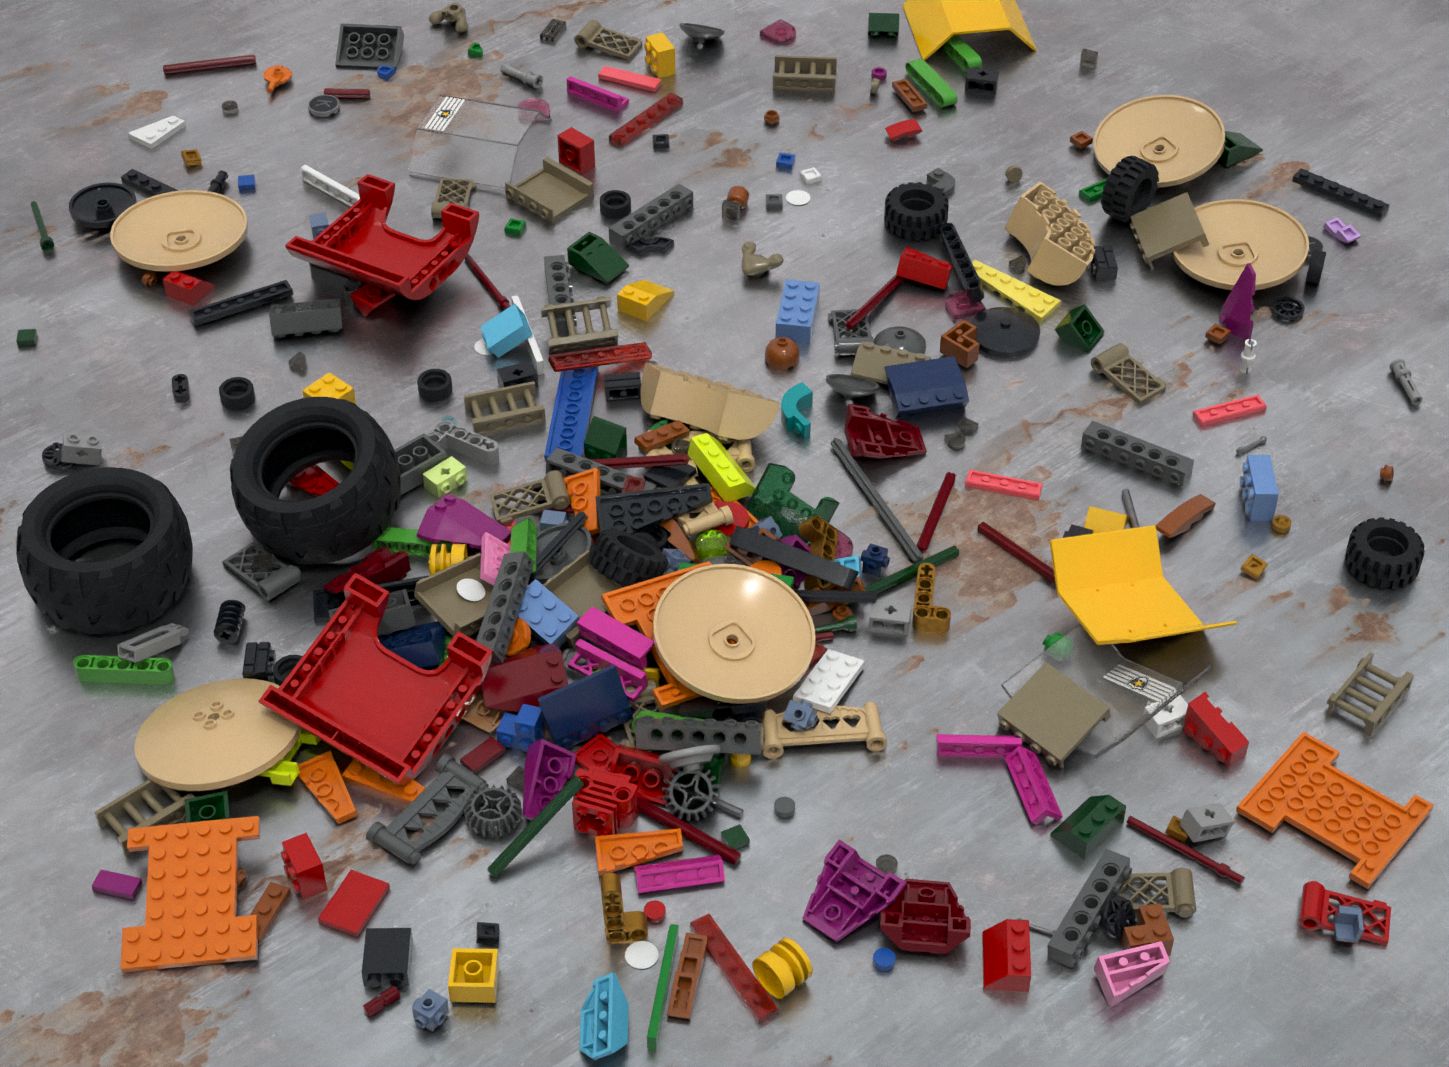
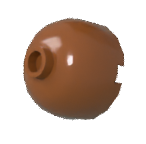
M787 337L774 338L766 346L765 363L767 362L771 369L787 371L788 367L793 366L795 368L799 364L800 351L792 339Z

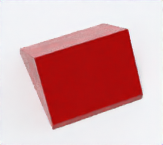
M365 284L351 293L350 298L363 316L366 317L391 301L397 294Z

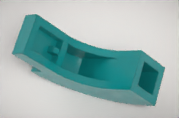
M803 382L791 387L784 394L781 402V422L787 432L794 429L797 434L806 439L810 437L811 423L800 411L812 406L813 391Z

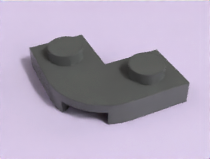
M936 168L927 174V180L934 184L932 187L936 186L940 191L942 190L945 196L950 195L954 191L955 179L949 173Z

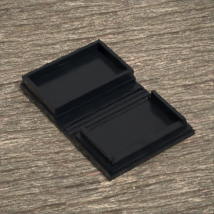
M701 696L680 703L679 714L681 717L701 719L713 717L712 713H714L715 709H725L731 707L733 710V715L766 711V700L757 703L735 704Z

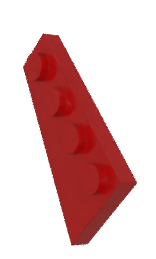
M313 465L301 471L287 483V485L315 497L329 492L340 484L318 465Z

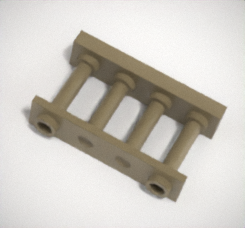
M775 55V70H779V73H773V89L835 92L836 75H831V72H836L837 57ZM785 70L794 71V74L785 73ZM800 71H810V74H800ZM816 72H825V75L816 74Z
M601 296L593 300L560 305L548 304L541 307V318L548 317L552 336L551 339H548L547 343L548 353L618 342V329H611L607 308L611 306V297ZM600 309L603 331H593L589 310ZM572 313H583L586 327L585 334H576ZM565 314L569 332L568 337H560L558 335L555 315Z
M534 381L463 395L465 411L473 410L475 418L472 419L473 432L480 435L546 422L543 404L536 406L533 400L536 397ZM526 399L528 407L518 409L515 401ZM508 403L511 411L500 413L498 405ZM490 406L493 415L482 416L480 408Z
M1371 652L1366 658L1360 659L1357 669L1336 694L1332 693L1327 701L1329 705L1327 713L1329 715L1337 707L1364 721V724H1366L1364 733L1370 737L1409 691L1414 677L1412 673L1407 671L1402 678H1397L1372 665L1374 654ZM1368 671L1393 684V689L1389 688L1387 690L1363 676ZM1358 683L1383 696L1384 700L1377 702L1353 688ZM1348 695L1373 708L1374 712L1367 714L1343 700Z
M149 779L94 813L100 828L109 823L120 835L117 838L121 852L127 856L132 853L127 849L128 831L116 818L127 812L138 824L134 828L179 824L186 819L184 799L194 798L195 796L189 793L182 797L175 789L161 786ZM164 790L175 803L167 808H163L153 796ZM144 801L157 813L147 820L135 808Z

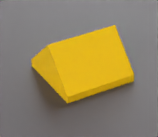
M1089 506L1084 528L1094 530L1093 534L1123 530L1126 528L1129 516Z

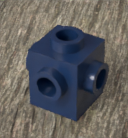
M870 543L867 550H863L860 560L863 561L862 572L881 578L890 562L888 548Z

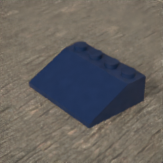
M955 356L884 367L895 418L965 408L969 403L966 383Z
M439 621L413 626L405 631H395L388 636H378L380 643L386 649L419 668H434L440 664L444 657L446 629Z
M614 664L538 698L547 731L553 744L566 750L633 719L630 704Z

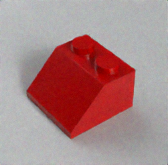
M172 271L163 279L167 296L194 306L215 288V285L179 271Z

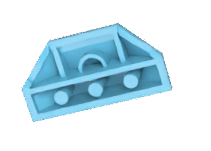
M614 972L594 980L593 988L587 995L581 1009L579 1050L593 1060L610 1055L628 1044L629 1004Z

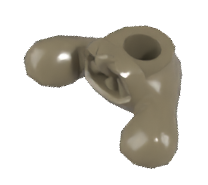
M459 3L449 4L443 10L435 11L429 16V21L432 24H438L445 19L446 21L456 23V31L460 33L468 29L466 11Z
M746 242L741 248L743 253L742 271L744 275L756 278L766 271L775 269L783 264L784 259L778 253L771 255L768 259L762 255L754 254L756 244L753 242Z

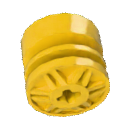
M432 544L429 555L430 576L437 571H442L452 564H457L468 558L467 545L452 544L451 553H448L446 544H442L441 552L439 553L438 544Z
M782 938L770 948V951L763 952L752 962V968L759 983L776 999L784 998L795 989V985H801L813 975V968L806 953L795 941L789 938Z

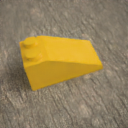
M648 280L627 284L617 294L618 311L647 322L674 294V290Z

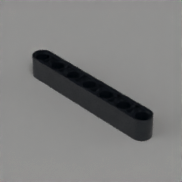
M944 223L940 226L939 230L945 249L969 300L979 302L984 298L980 278L955 226L952 223Z
M737 525L729 544L848 590L853 589L859 573L846 566Z

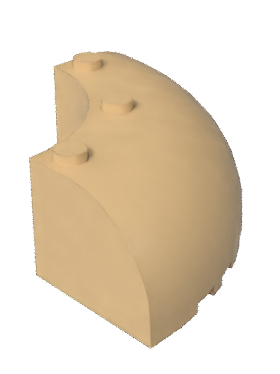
M1039 181L1020 196L1004 229L1010 235L1015 236L1027 249L1031 258V264L1027 272L1031 273L1034 278L1048 284L1067 285L1080 278L1089 267L1095 253V241L1090 236L1091 230L1087 223L1080 220L1081 215L1074 208L1070 209L1065 199L1060 200L1055 196L1056 192Z
M645 363L641 382V404L643 409L651 414V418L661 419V417L676 421L679 420L680 422L690 424L689 427L692 429L700 430L702 428L718 435V439L728 441V438L745 440L762 434L770 427L777 415L780 403L770 398L765 400L763 395L743 388L738 390L733 385L721 381H716L715 383L713 380L695 374V376H692L684 371L678 370L674 372V370L668 369V367Z

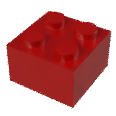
M572 127L557 135L560 163L580 175L595 167V149L592 138Z
M307 832L283 841V851L280 852L282 860L286 864L283 868L287 878L291 877L293 880L291 884L294 892H299L302 900L327 891L323 864Z

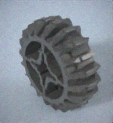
M700 765L701 769L690 772L680 771L679 768L675 769L678 773L677 775H674L672 772L668 773L672 781L664 780V783L668 784L669 788L664 787L662 791L668 792L669 795H665L662 798L663 800L670 799V802L665 806L666 808L672 805L675 807L671 811L672 815L677 810L680 811L679 819L683 817V814H687L686 820L690 821L691 814H694L695 820H699L698 813L701 812L702 816L706 817L707 814L704 811L706 808L710 812L713 811L709 804L716 805L718 803L712 797L720 795L719 792H713V789L718 788L719 784L712 785L711 782L716 777L712 776L710 779L707 777L711 772L709 769L706 770L705 774L701 772L703 765ZM694 774L692 782L688 785L676 782L684 775ZM700 777L708 786V796L698 790L697 786ZM695 781L694 791L701 795V797L697 795L694 797L692 795V798H689L688 802H686L687 792L680 787L684 789L686 787L690 788L689 786H692ZM673 788L684 795L681 807L673 797ZM699 799L705 801L702 807L695 810H687L691 800Z
M494 784L492 788L485 786L484 790L477 789L476 794H471L470 799L466 800L464 809L465 821L469 825L470 830H474L476 835L482 832L483 837L490 834L492 838L495 834H499L502 837L503 832L509 834L510 828L516 829L522 814L521 801L517 797L516 792L512 793L510 788L504 790L502 785L496 788Z

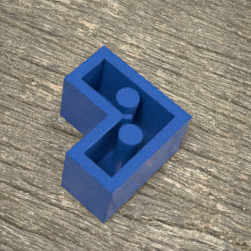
M523 704L518 715L504 713L496 730L497 741L504 747L528 752L529 745L543 739L545 736L544 718L541 708Z

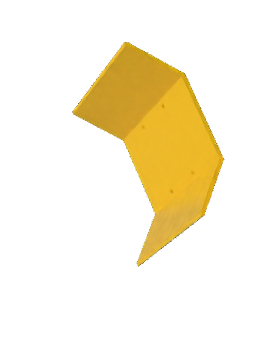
M907 0L902 4L921 58L924 61L953 35L1010 30L1032 50L1037 51L1016 0Z
M1155 525L1050 540L1057 594L1097 645L1129 643L1237 625V621L1203 624L1163 577Z

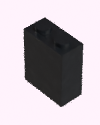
M366 928L362 964L364 986H409L413 948L411 928Z

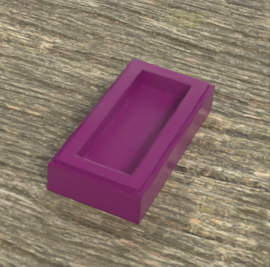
M101 869L91 887L95 892L133 900L142 884V880L138 877Z

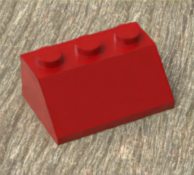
M622 744L616 747L610 768L611 773H622L631 776L632 784L638 785L637 797L640 796L643 799L666 805L669 800H663L662 798L665 795H669L668 792L662 791L664 787L669 788V785L665 784L664 780L672 781V778L668 775L669 772L677 775L675 769H671L668 764H660L658 762L660 755Z
M1006 919L982 932L983 990L1029 992L1031 981L1029 920Z

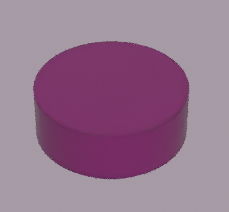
M881 67L874 68L871 71V78H877L880 81L887 78V71Z

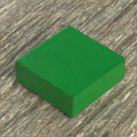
M510 218L504 228L505 233L520 236L526 227V221Z

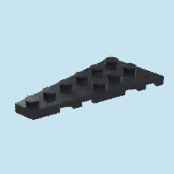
M710 483L595 496L600 532L611 528L612 530L618 529L629 534L644 531L712 503Z

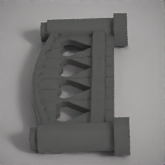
M444 754L437 762L435 769L440 775L387 827L380 822L372 824L367 831L366 840L374 845L379 844L408 864H415L420 858L418 851L432 844L450 830L464 814L466 800L470 799V795L476 794L477 789L484 790L485 786L488 788L489 784H487L486 780L455 762L454 757ZM447 788L463 789L465 792L459 794L458 799L453 800L450 798ZM433 802L450 803L451 806L445 808L444 813H438ZM419 815L435 816L437 820L433 821L430 827H424ZM405 829L421 830L424 833L419 835L416 841H410Z

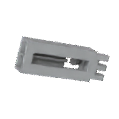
M174 623L158 627L118 644V657L137 663L181 644V637L186 636L189 633V629Z

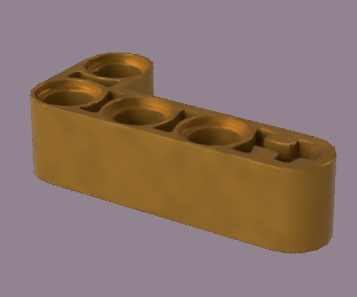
M813 516L799 524V532L805 539L811 542L810 553L834 562L838 542V531L836 528L819 516ZM805 574V590H812L818 586L822 590L830 586V582Z
M922 563L919 565L912 625L917 631L945 633L950 629L951 611L946 607L932 606L936 569L931 563Z
M616 873L602 875L600 885L607 941L610 943H622L646 939L648 937L646 914L642 911L624 912L620 876Z

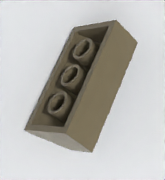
M862 342L857 349L850 376L888 384L885 366L931 360V357L922 353H911L904 349H894L886 345L880 346L872 342Z

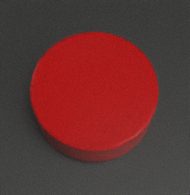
M654 900L644 906L647 921L659 923L664 920L666 907L662 902Z

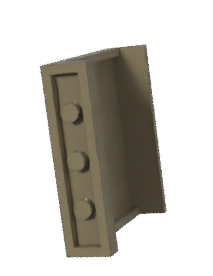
M549 157L543 159L542 169L515 186L505 182V193L508 198L551 223L594 197V183Z
M1187 192L1130 216L1133 222L1130 226L1133 233H1135L1134 236L1137 243H1140L1138 244L1139 249L1143 254L1145 263H1149L1151 269H1154L1151 261L1200 241L1203 248L1209 246L1205 232Z
M589 550L580 554L572 563L563 567L559 573L549 578L543 584V586L573 610L579 618L591 607H595L609 615L601 600L602 594L623 588L593 568L589 559L591 554ZM578 626L565 635L567 638L565 642L573 650L576 649L575 644L579 639L588 640L579 634Z
M480 553L469 556L457 564H452L450 567L437 571L433 575L416 582L415 598L453 637L458 631L466 636H470L480 631L494 586L480 578ZM462 579L478 581L485 588L484 598L479 601H470L463 598L457 591V583Z
M1047 662L1039 668L997 713L999 725L1004 730H1010L1016 738H1022V743L1025 741L1036 754L1041 753L1051 765H1057L1061 769L1064 768L1063 761L1101 720L1106 723L1111 718L1110 707Z

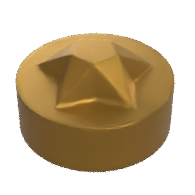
M1276 515L1272 519L1271 527L1279 533L1288 532L1291 527V520L1285 515Z

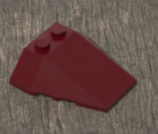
M848 404L844 433L852 457L879 459L926 454L927 450L918 426L899 419L893 421L886 418L887 415L884 413L878 415L870 412L871 408Z
M382 546L362 558L363 562L356 567L355 565L351 566L349 572L344 575H338L322 588L324 591L335 594L344 592L343 588L354 573L359 574L374 584L402 580L407 576L406 573L411 571L408 553L399 550L392 555L388 547Z
M556 644L534 646L505 659L503 663L489 666L484 681L481 684L485 709L512 713V711L519 712L523 704L540 707L538 698L569 685L561 650Z
M905 879L904 881L907 883L905 888L895 901L888 905L886 910L883 909L881 912L880 930L901 950L946 954L968 939L971 934V920L969 916L966 917L964 907L959 905L958 897L950 882Z

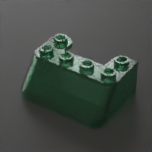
M768 463L747 503L746 510L758 521L771 516L783 535L780 539L797 535L806 544L809 541L800 534L799 524L813 516H819L829 523L839 502L831 497H823L816 509L790 492L795 482L794 472L784 465Z

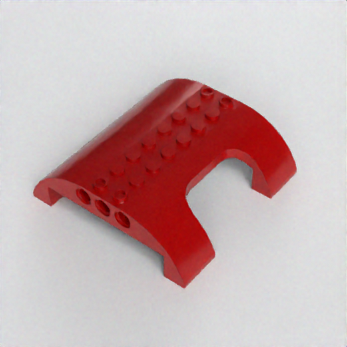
M366 174L357 182L360 199L312 241L295 236L285 245L287 251L293 257L405 298L419 300L435 291L463 262L477 231L479 212L450 202L441 211L443 227L435 237L424 240L404 234L386 225L393 202L395 183Z
M354 573L343 588L345 601L281 686L276 688L270 685L258 702L394 783L405 785L414 780L429 765L467 712L484 681L493 651L458 631L447 646L448 658L443 665L434 670L419 668L386 649L378 639V629L387 607L389 591Z

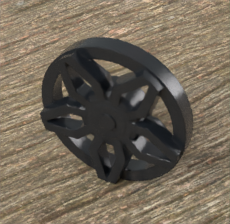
M1284 296L1276 298L1272 302L1271 310L1277 319L1297 321L1303 316L1305 307L1300 300Z
M58 442L48 446L42 452L43 463L48 468L54 470L69 469L76 463L60 465L66 462H61L62 444Z
M1114 896L1105 901L1101 910V922L1109 936L1117 939L1122 938L1124 927L1137 925L1135 911L1130 900L1122 896ZM1108 908H1110V914L1107 916ZM1109 926H1114L1115 933Z

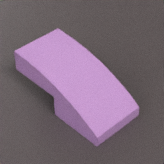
M1338 217L1325 222L1323 226L1332 236L1345 243H1350L1361 237L1351 224L1346 226Z

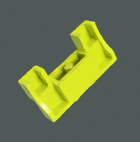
M301 728L300 735L291 750L275 765L257 776L270 777L272 784L291 786L300 773L297 762H290L302 743L317 745L321 739Z

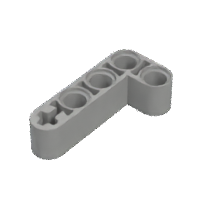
M448 421L439 422L427 434L443 450L450 448L487 465H494L499 461V449L496 441Z

